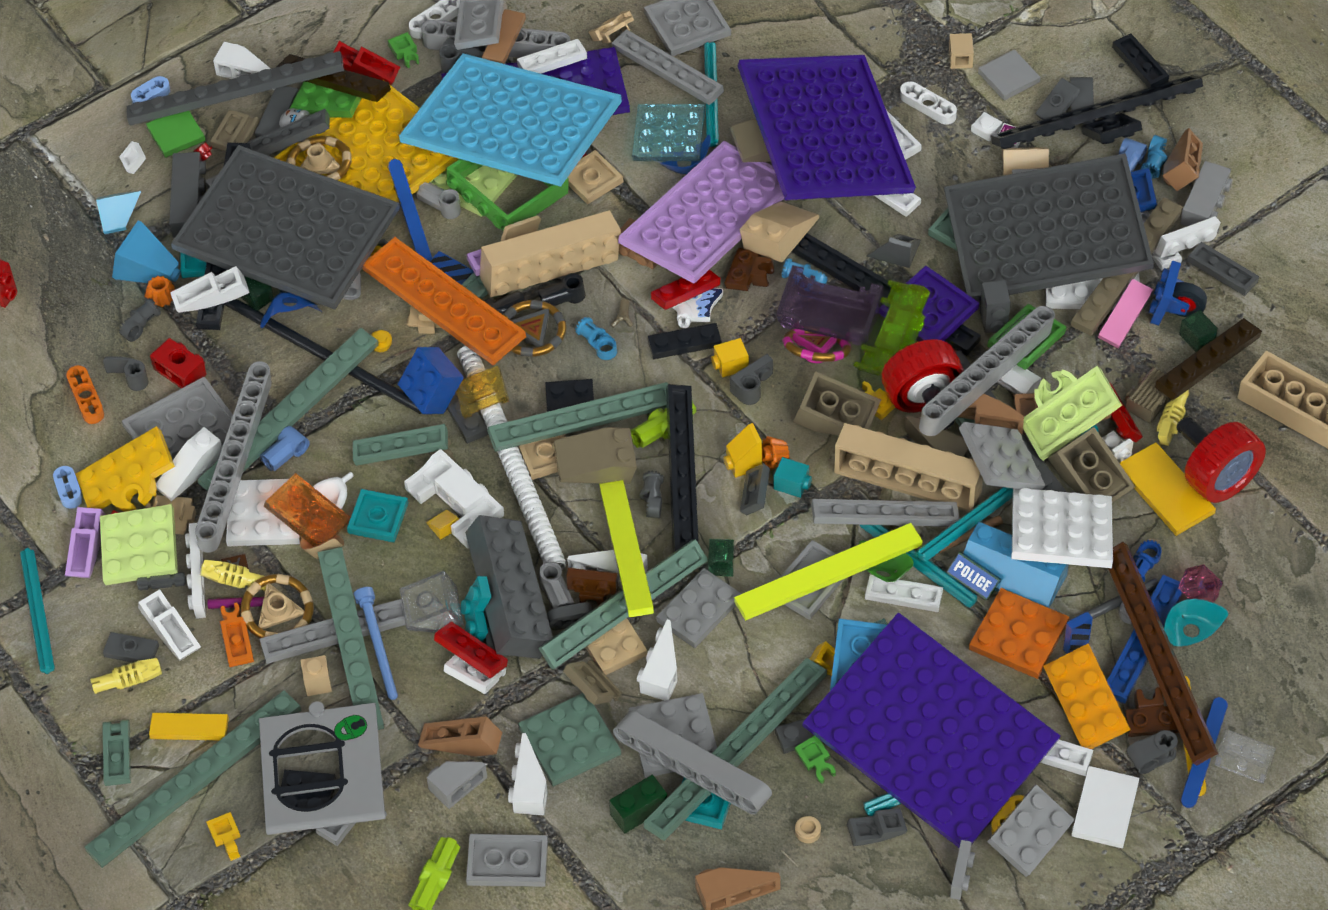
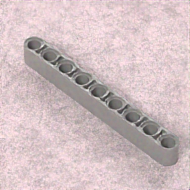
M1047 306L1035 308L922 408L919 423L920 432L926 436L939 434L1045 340L1052 330L1055 318L1054 310Z
M262 361L254 362L248 369L195 529L198 548L206 553L215 551L220 544L271 388L270 367Z

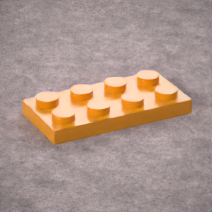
M1089 643L1043 666L1080 746L1094 749L1131 730Z

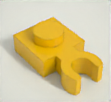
M864 381L862 383V389L865 390V393L881 399L875 416L880 420L884 419L895 409V406H893L887 393L881 388L874 392L868 382Z

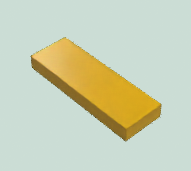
M152 713L149 736L150 739L220 741L227 735L229 717L228 714Z

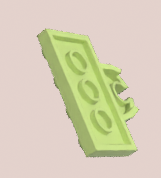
M1098 366L1079 379L1063 369L1062 371L1052 372V377L1059 381V386L1056 390L1051 391V384L1044 378L1038 388L1034 389L1038 408L1024 417L1023 429L1039 458L1043 461L1122 406L1103 371Z

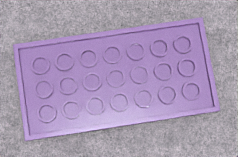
M723 141L619 235L618 243L682 278L695 283L742 239L740 228L752 214L784 199L774 168L766 162H742L737 147Z

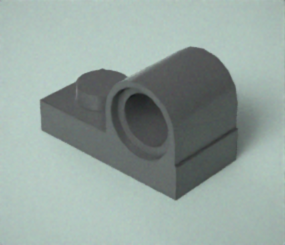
M448 38L439 50L441 69L443 72L448 73L463 53L482 58L484 52L474 48L457 50L454 45L455 40Z
M766 354L731 376L730 392L743 404H756L761 398V381L767 380L773 374V359Z

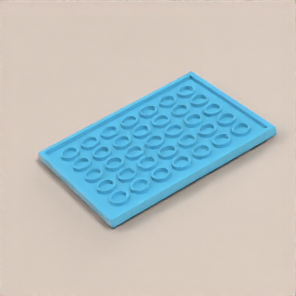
M463 53L404 128L399 138L400 142L561 187L622 100L619 94Z

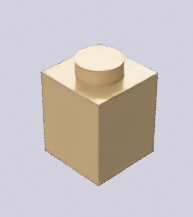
M972 33L950 34V69L973 68Z
M326 655L301 659L307 696L332 692Z

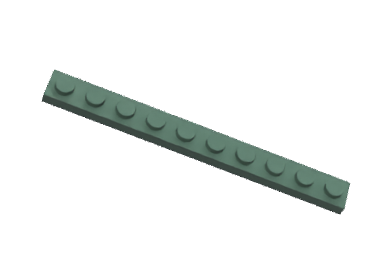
M362 328L358 329L259 422L244 471L278 440V436L284 428L293 426L378 346V340ZM218 460L198 478V484L207 491L209 490Z
M806 658L712 754L738 767L827 676V670ZM686 779L643 822L644 828L665 841L712 792Z
M283 690L85 846L86 852L103 868L260 744L259 718L299 713L301 711L300 705Z

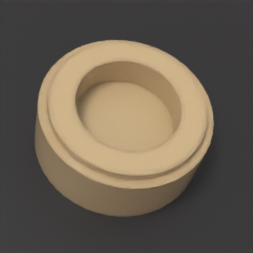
M812 816L800 818L795 824L797 839L803 843L817 841L821 835L820 822Z

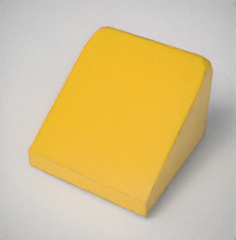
M445 510L427 521V525L441 540L452 533L451 525L458 521L459 518L450 511Z
M825 641L816 647L810 657V660L825 668L830 676H832L835 648Z

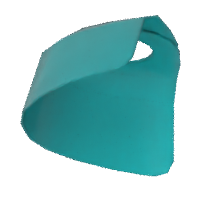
M1187 599L1171 608L1164 624V630L1173 646L1192 645L1211 636L1226 620L1229 613L1218 604L1201 599ZM1189 624L1197 626L1199 628L1198 636L1193 638L1186 636L1183 632L1184 627Z

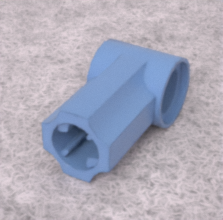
M1129 138L1123 140L1119 154L1126 153L1130 172L1134 171L1137 164L1142 163L1146 155L1147 145Z
M288 426L281 431L278 441L260 455V459L266 468L270 471H276L291 457L303 455L308 449L310 441L294 427Z

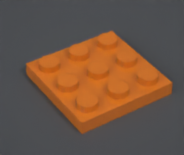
M1001 588L971 640L969 650L1038 679L1044 669L1043 666L1046 665L1066 628L1069 616Z

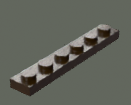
M289 54L276 67L300 62L306 58ZM348 70L305 81L374 102H378L391 90L389 82Z
M1245 318L1241 319L1156 381L1155 388L1171 400H1175L1259 339L1262 330Z

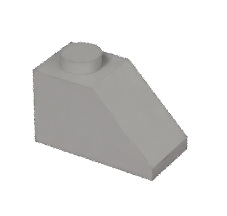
M446 761L440 767L437 766L430 771L427 776L428 789L450 809L488 778L486 765L483 762Z

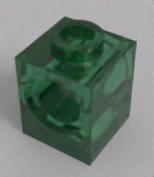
M709 539L708 569L715 576L733 577L734 540Z

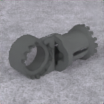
M146 299L145 304L137 310L130 312L131 317L125 320V323H122L123 326H120L121 330L119 329V333L130 342L137 340L141 336L146 322L154 316L161 314L160 308L157 307V304L154 305L155 302L152 299Z
M651 470V472L643 473L644 487L640 491L639 496L649 503L646 504L648 506L646 508L648 511L646 512V517L660 518L662 510L660 486L664 482V476L657 473V471L653 473V470Z

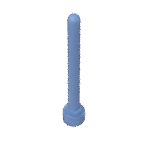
M363 587L353 593L356 604L363 608L387 696L390 700H395L398 694L372 606L375 599L372 587Z

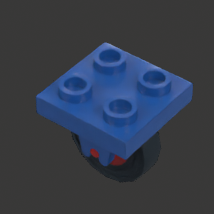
M1172 260L1169 268L1163 269L1160 282L1158 281L1153 294L1156 295V300H1152L1149 313H1152L1150 321L1152 324L1159 326L1165 312L1174 313L1182 317H1196L1201 315L1206 308L1207 295L1205 291L1197 285L1177 279L1181 266L1179 262Z

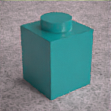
M782 457L774 474V490L801 498L804 490H808L812 482V476H809L810 466Z

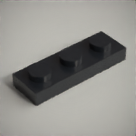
M1132 33L1113 41L1112 48L1148 88L1169 82L1168 73Z
M717 323L648 336L653 360L712 349L715 345L722 343Z

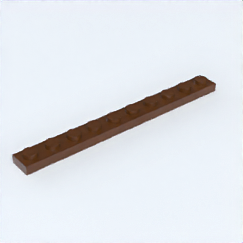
M1121 542L1113 547L1112 568L1108 569L1192 763L1197 766L1219 753L1128 545Z

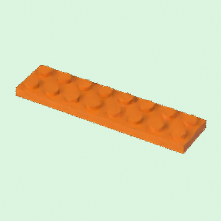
M396 237L367 259L362 267L366 273L491 365H495L526 338V332Z

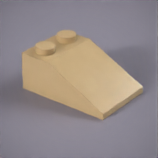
M782 201L752 214L740 228L743 247L751 252L783 262L819 219V214Z

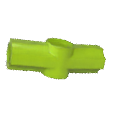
M692 401L693 414H695L696 406L693 404ZM667 407L664 410L662 408L654 410L647 421L630 430L634 446L644 448L661 437L668 439Z
M441 837L437 842L431 858L427 860L418 878L420 881L408 904L412 910H432L439 892H442L452 873L451 867L460 850L456 840L450 837Z

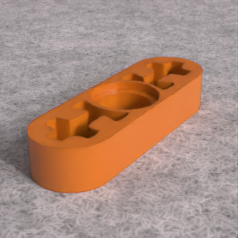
M73 366L67 371L66 376L82 417L89 424L99 423L104 418V410L88 371L83 366ZM79 375L81 377V384H78L75 376ZM84 391L91 392V395L87 398L79 397ZM92 405L96 413L91 414L88 406Z

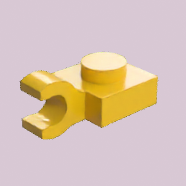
M231 812L206 821L216 847L224 844L230 861L240 858L238 847L234 840L241 836Z

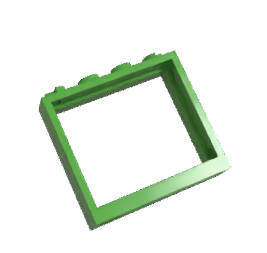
M459 159L446 168L447 185L451 189L456 190L467 203H471L482 216H486L493 222L496 228L504 231L505 226L536 216L568 194V177L561 187L543 182L548 186L547 189L507 215L465 179V177L483 165Z

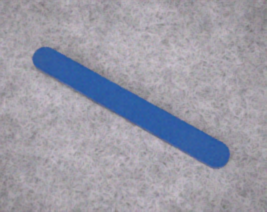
M392 159L389 162L388 168L415 252L430 261L432 255L403 165L400 160Z
M1221 697L1213 700L1205 723L1214 744H1216L1228 707L1227 701ZM1210 759L1197 766L1192 763L1181 796L1183 806L1192 808L1197 803Z

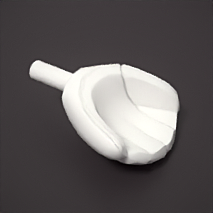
M349 472L342 478H328L313 486V498L317 505L325 511L339 512L347 498V486L345 483L354 476L353 473Z

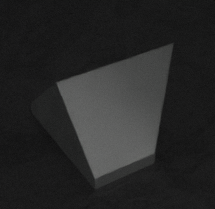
M897 234L890 237L889 242L866 257L910 268L921 240Z

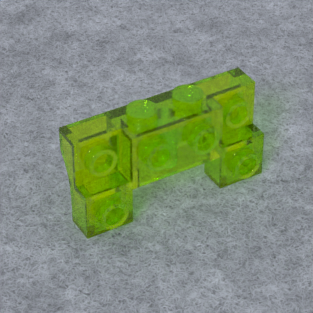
M888 280L887 284L891 287L888 298L882 297L880 302L890 308L874 344L877 348L862 344L861 349L865 352L861 363L855 361L853 366L859 371L879 376L882 374L885 364L894 354L906 346L915 343L919 332L924 326L925 316L922 314V311L930 294L926 287Z

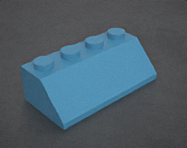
M978 522L964 550L965 555L1002 579L995 591L999 592L1003 588L1050 608L1068 574L1069 564L1011 559L1012 535L981 522Z

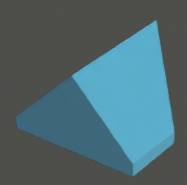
M141 191L118 193L96 199L104 234L126 230V225Z

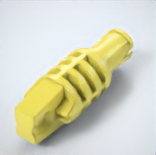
M1189 390L1165 405L1156 429L1159 432L1158 439L1160 445L1169 446L1174 434H1178L1176 427L1178 422L1185 416L1186 410L1184 406L1189 396Z
M204 560L200 570V575L217 583L241 589L245 588V586L250 587L253 582L264 577V575L249 572L247 567L223 561ZM266 586L262 587L260 590L265 591Z
M153 658L116 667L112 670V673L91 678L90 680L94 693L98 694L115 687L121 690L144 683L161 675L162 670L158 659Z

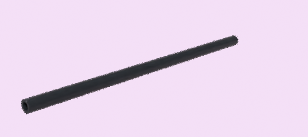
M238 299L225 303V306L259 325L265 315ZM272 318L264 326V328L324 361L333 354L330 350ZM358 366L349 373L350 376L411 410L422 414L402 390Z

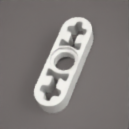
M440 0L411 19L409 22L410 35L413 38L422 39L421 26L425 21H450L457 17L460 0ZM434 14L441 15L439 19L430 18Z
M905 82L902 84L900 99L904 103L941 124H951L956 120L957 108L953 103L915 82ZM926 100H931L934 102V104L931 106H926L922 102Z

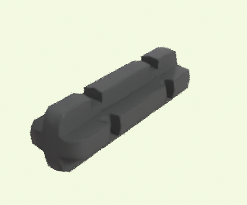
M178 572L174 575L167 574L150 576V578H137V587L140 591L148 590L150 587L152 589L169 588L172 585H175V587L184 586L186 584L184 572Z

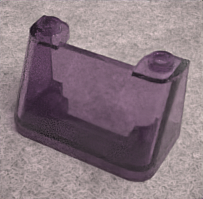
M792 265L777 310V320L780 322V325L786 329L795 328L846 340L854 345L866 343L880 315L879 308L884 304L883 286L871 284L868 291H865V287H860L859 292L816 282L815 276L811 275L808 278L803 274V267Z

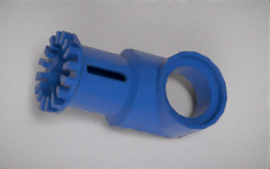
M1153 540L1141 543L1133 557L1143 582L1145 581L1147 571L1152 569L1161 558L1162 550L1160 544H1157L1156 541L1153 542ZM1146 549H1153L1157 555L1150 557L1143 552Z

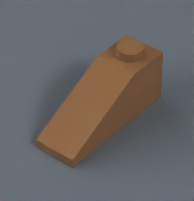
M1190 128L1185 130L1164 164L1163 179L1168 186H1172L1176 191L1199 177L1203 143Z
M487 716L425 723L418 746L424 749L475 757L497 754L503 732Z
M720 867L714 870L706 869L699 873V875H696L695 887L704 910H722L780 890L781 877L777 872Z

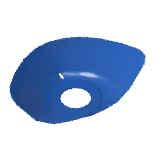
M707 135L701 146L694 150L679 153L660 164L671 171L687 175L705 158L710 146V135ZM681 158H688L691 160V165L679 167L677 161Z
M281 292L272 300L261 320L260 326L263 328L270 317L279 312L298 310L306 306L317 309L320 312L322 311L308 299L289 292ZM283 303H296V305L286 306Z

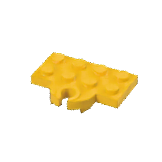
M156 426L76 473V477L87 508L104 509L113 504L120 511L126 512L137 510L136 506L131 503V499L135 494L139 493L138 500L144 506L149 503L152 497H156L157 486L155 478L174 468L175 465L162 431Z

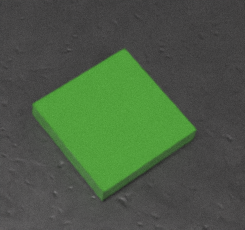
M190 111L158 118L146 123L148 131L165 158L173 155V153L181 152L206 141L205 135Z

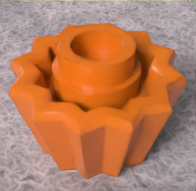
M164 276L152 277V280L148 281L144 297L152 299L155 302L154 305L157 304L160 307L170 305L171 301H173L170 292L175 290V286Z
M767 436L766 439H763L762 462L771 471L778 467L782 457L789 458V450L784 440Z

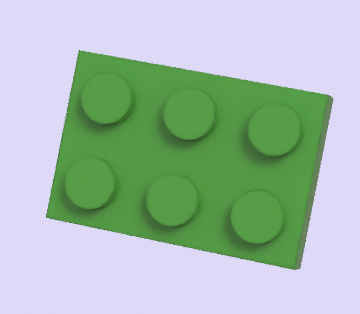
M304 81L290 109H302L310 114L326 109L330 117L352 118L361 98Z
M1027 304L988 340L987 347L991 348L1030 314L1035 307ZM1054 319L1050 335L1016 365L1026 370L1065 334L1067 326Z

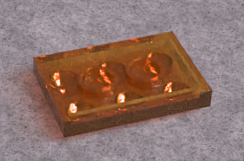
M296 473L271 495L263 506L313 547L333 539L349 524L351 518Z

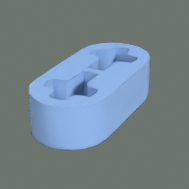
M157 76L137 87L131 93L132 103L144 102L155 97L169 95L170 85L168 79Z
M69 466L57 468L53 473V479L62 505L69 509L78 507L82 503L83 497L74 470ZM63 476H67L68 483L63 482ZM72 491L74 498L69 499L67 492Z

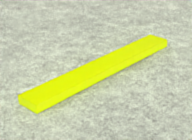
M624 481L599 484L628 615L629 617L654 614Z
M909 523L734 597V602L746 621L921 547L923 541L912 523Z

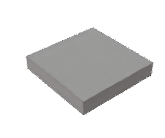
M1015 49L978 68V74L1004 101L1040 83L1041 77Z

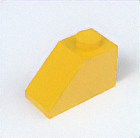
M753 423L748 424L726 445V456L723 457L727 470H731L735 478L746 475V471L762 464V441Z

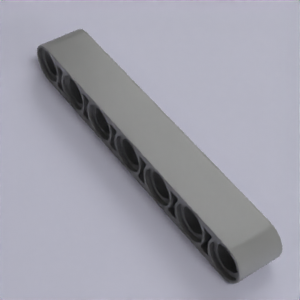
M425 21L421 26L423 45L428 49L440 50L448 38L455 40L457 22ZM521 28L508 57L520 58L569 42L570 36L564 32ZM487 45L472 48L484 52Z
M629 711L613 729L615 737L623 744L750 814H757L772 796L771 789L763 781L635 711Z

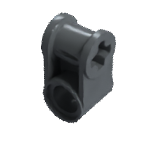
M1164 730L1146 739L1134 742L1127 748L1126 752L1139 774H1146L1175 759L1178 739L1173 732Z

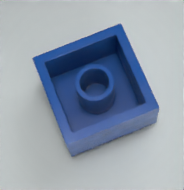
M417 347L398 385L422 414H444L464 376L439 347Z

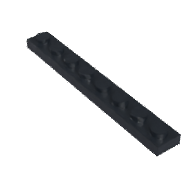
M668 384L666 388L672 544L674 553L691 540L696 539L699 544L692 387Z

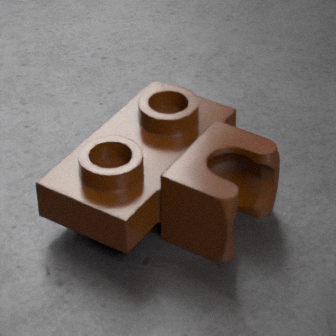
M738 248L725 280L726 289L748 291L751 283L753 286L768 287L767 274L774 273L772 259L761 257L760 254L750 250Z
M568 568L567 588L568 590L580 592V603L594 600L600 605L606 601L607 595H614L618 591L617 573Z
M1160 687L1155 689L1153 699L1151 700L1144 697L1141 689H1137L1134 693L1135 709L1125 710L1124 713L1131 729L1127 732L1128 737L1155 735L1164 730L1179 733L1168 706H1163L1164 701Z

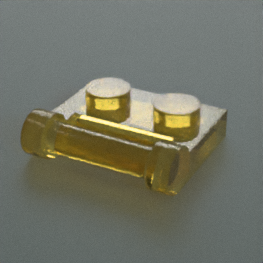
M498 365L463 379L456 391L460 410L465 419L471 417L472 413L500 402L502 404L509 402L502 372Z

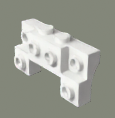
M442 449L434 453L420 470L404 481L406 491L420 504L434 494H437L461 517L451 525V531L467 549L469 545L465 532L479 515L497 518L504 516L503 507L489 494L486 487L481 483L478 484L467 469L463 470Z

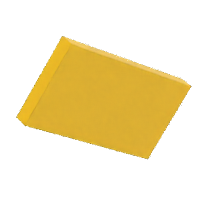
M1157 442L1120 462V465L1135 485L1134 489L1176 536L1215 514L1216 508L1188 484L1183 471Z

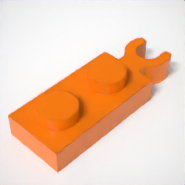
M234 603L235 610L230 613L226 612L225 606H221V614L224 620L220 621L229 667L254 662L246 622L242 616L240 617L241 611L238 603Z

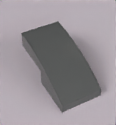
M900 808L878 810L874 816L851 818L847 822L853 846L885 841L907 832Z

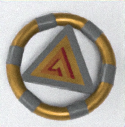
M539 300L522 301L509 307L502 314L526 332V338L524 339L526 344L538 347L531 348L517 345L511 350L515 354L528 357L547 354L555 350L565 337L566 321L562 313L555 306ZM525 309L541 310V311H538V312H535V313H532V314H529V315H525V316H522V317H519V318H516V319L511 320L518 312H520V311H522V310H525ZM550 313L557 323L558 330L556 336L543 346Z

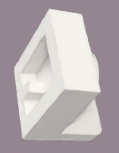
M1114 430L1102 437L1118 462H1122L1132 455L1133 441L1131 439L1124 442Z

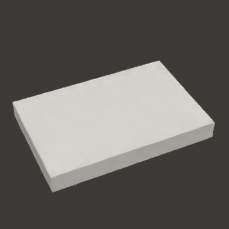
M1089 766L1072 837L1123 849L1139 778Z

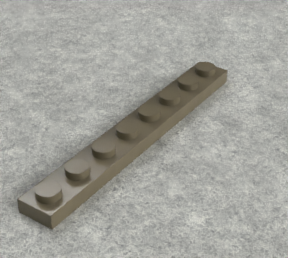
M1164 197L1144 223L1151 255L1156 250L1161 236L1170 231L1181 216L1184 208ZM1139 272L1103 278L1074 316L1071 326L1092 336L1127 289L1131 280Z

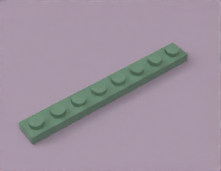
M665 382L489 426L487 432L496 452L651 413L658 408L665 409L667 407L666 388L668 383Z
M696 539L689 541L645 572L652 600L708 561ZM623 589L539 647L540 652L551 669L557 668L629 617Z
M342 547L317 552L352 704L354 706L376 703L378 730L384 729Z

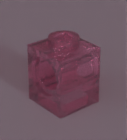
M1203 564L1187 568L1178 589L1189 599H1201L1213 603L1219 596L1223 582Z

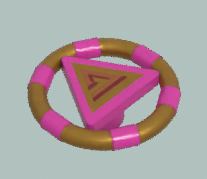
M800 327L792 329L784 335L782 340L788 351L811 363L842 360L851 352V346L847 339L833 331L822 328ZM835 343H838L842 348L840 351L827 353Z

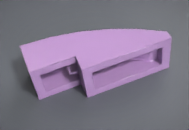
M77 507L75 527L71 530L65 571L66 577H91L101 543L100 516L106 515L102 509Z

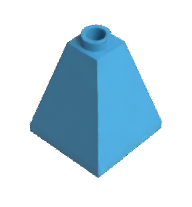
M138 220L115 253L112 278L148 283V281L152 280V277L164 276L170 282H176L181 274V270L178 269L179 262Z

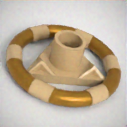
M317 136L298 143L291 150L286 160L287 163L295 165L297 156L308 149V156L300 167L318 174L332 173L326 177L338 181L346 174L351 165V152L347 145L337 138ZM321 144L338 148L342 152L341 166Z
M271 574L259 578L246 590L241 602V616L250 632L258 638L278 634L263 629L303 616L293 629L309 625L314 611L313 599L306 586L296 578L283 574ZM277 583L295 588L300 593L304 610L271 584ZM266 586L259 625L257 626L250 611V603L256 593Z

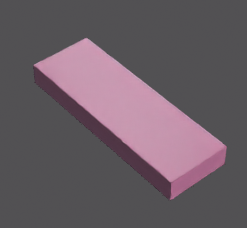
M1132 279L1100 331L1098 338L1119 349L1153 293V289Z

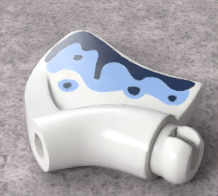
M713 288L672 307L677 312L678 326L688 328L691 322H710L711 311L722 298L723 289Z

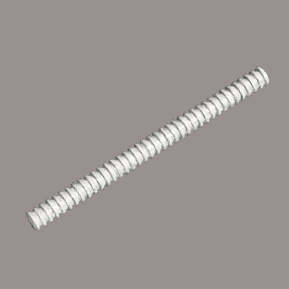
M463 346L458 350L457 356L475 400L478 403L482 417L485 420L487 429L489 426L507 422L481 357L467 346ZM516 446L497 451L525 521L528 524L530 533L533 536L535 545L538 548L540 557L543 560V564L554 562L563 570L567 562L564 559L554 531L551 529V524L529 476L530 474L522 459L519 448Z

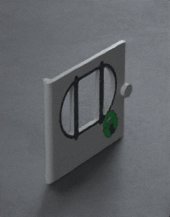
M315 701L310 704L309 712L259 718L267 835L386 819L387 813L384 806L376 703L324 709V705L321 702ZM304 730L323 731L335 739L334 742L279 749L280 745L288 737ZM338 751L339 779L279 787V758ZM339 789L331 800L314 808H298L282 799L283 796Z

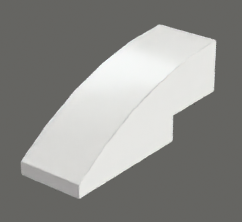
M235 266L217 276L210 272L170 293L177 312H186L223 304L250 292L244 275Z
M160 589L138 602V608L179 661L201 648L174 606L171 607Z

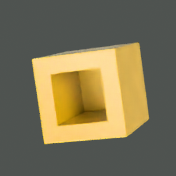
M741 338L715 345L714 356H711V361L714 369H718L723 378L736 374L749 365V355Z

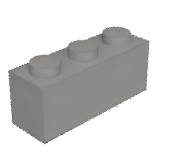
M1207 161L1204 162L1199 177L1196 179L1182 210L1181 225L1190 226L1212 217L1217 218V208L1221 209L1226 196L1224 193L1229 192L1232 186L1233 179H1230V168Z

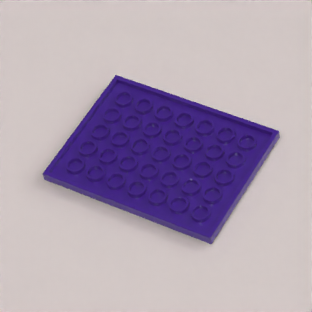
M865 55L739 60L737 67L785 200L914 193L916 186Z
M899 612L802 724L814 736L958 848H960L961 840L970 841L972 844L977 840L997 813L1015 794L1061 737Z

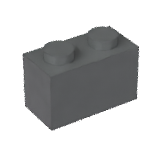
M1006 280L982 283L980 315L985 334L997 333L1009 322L1011 302Z

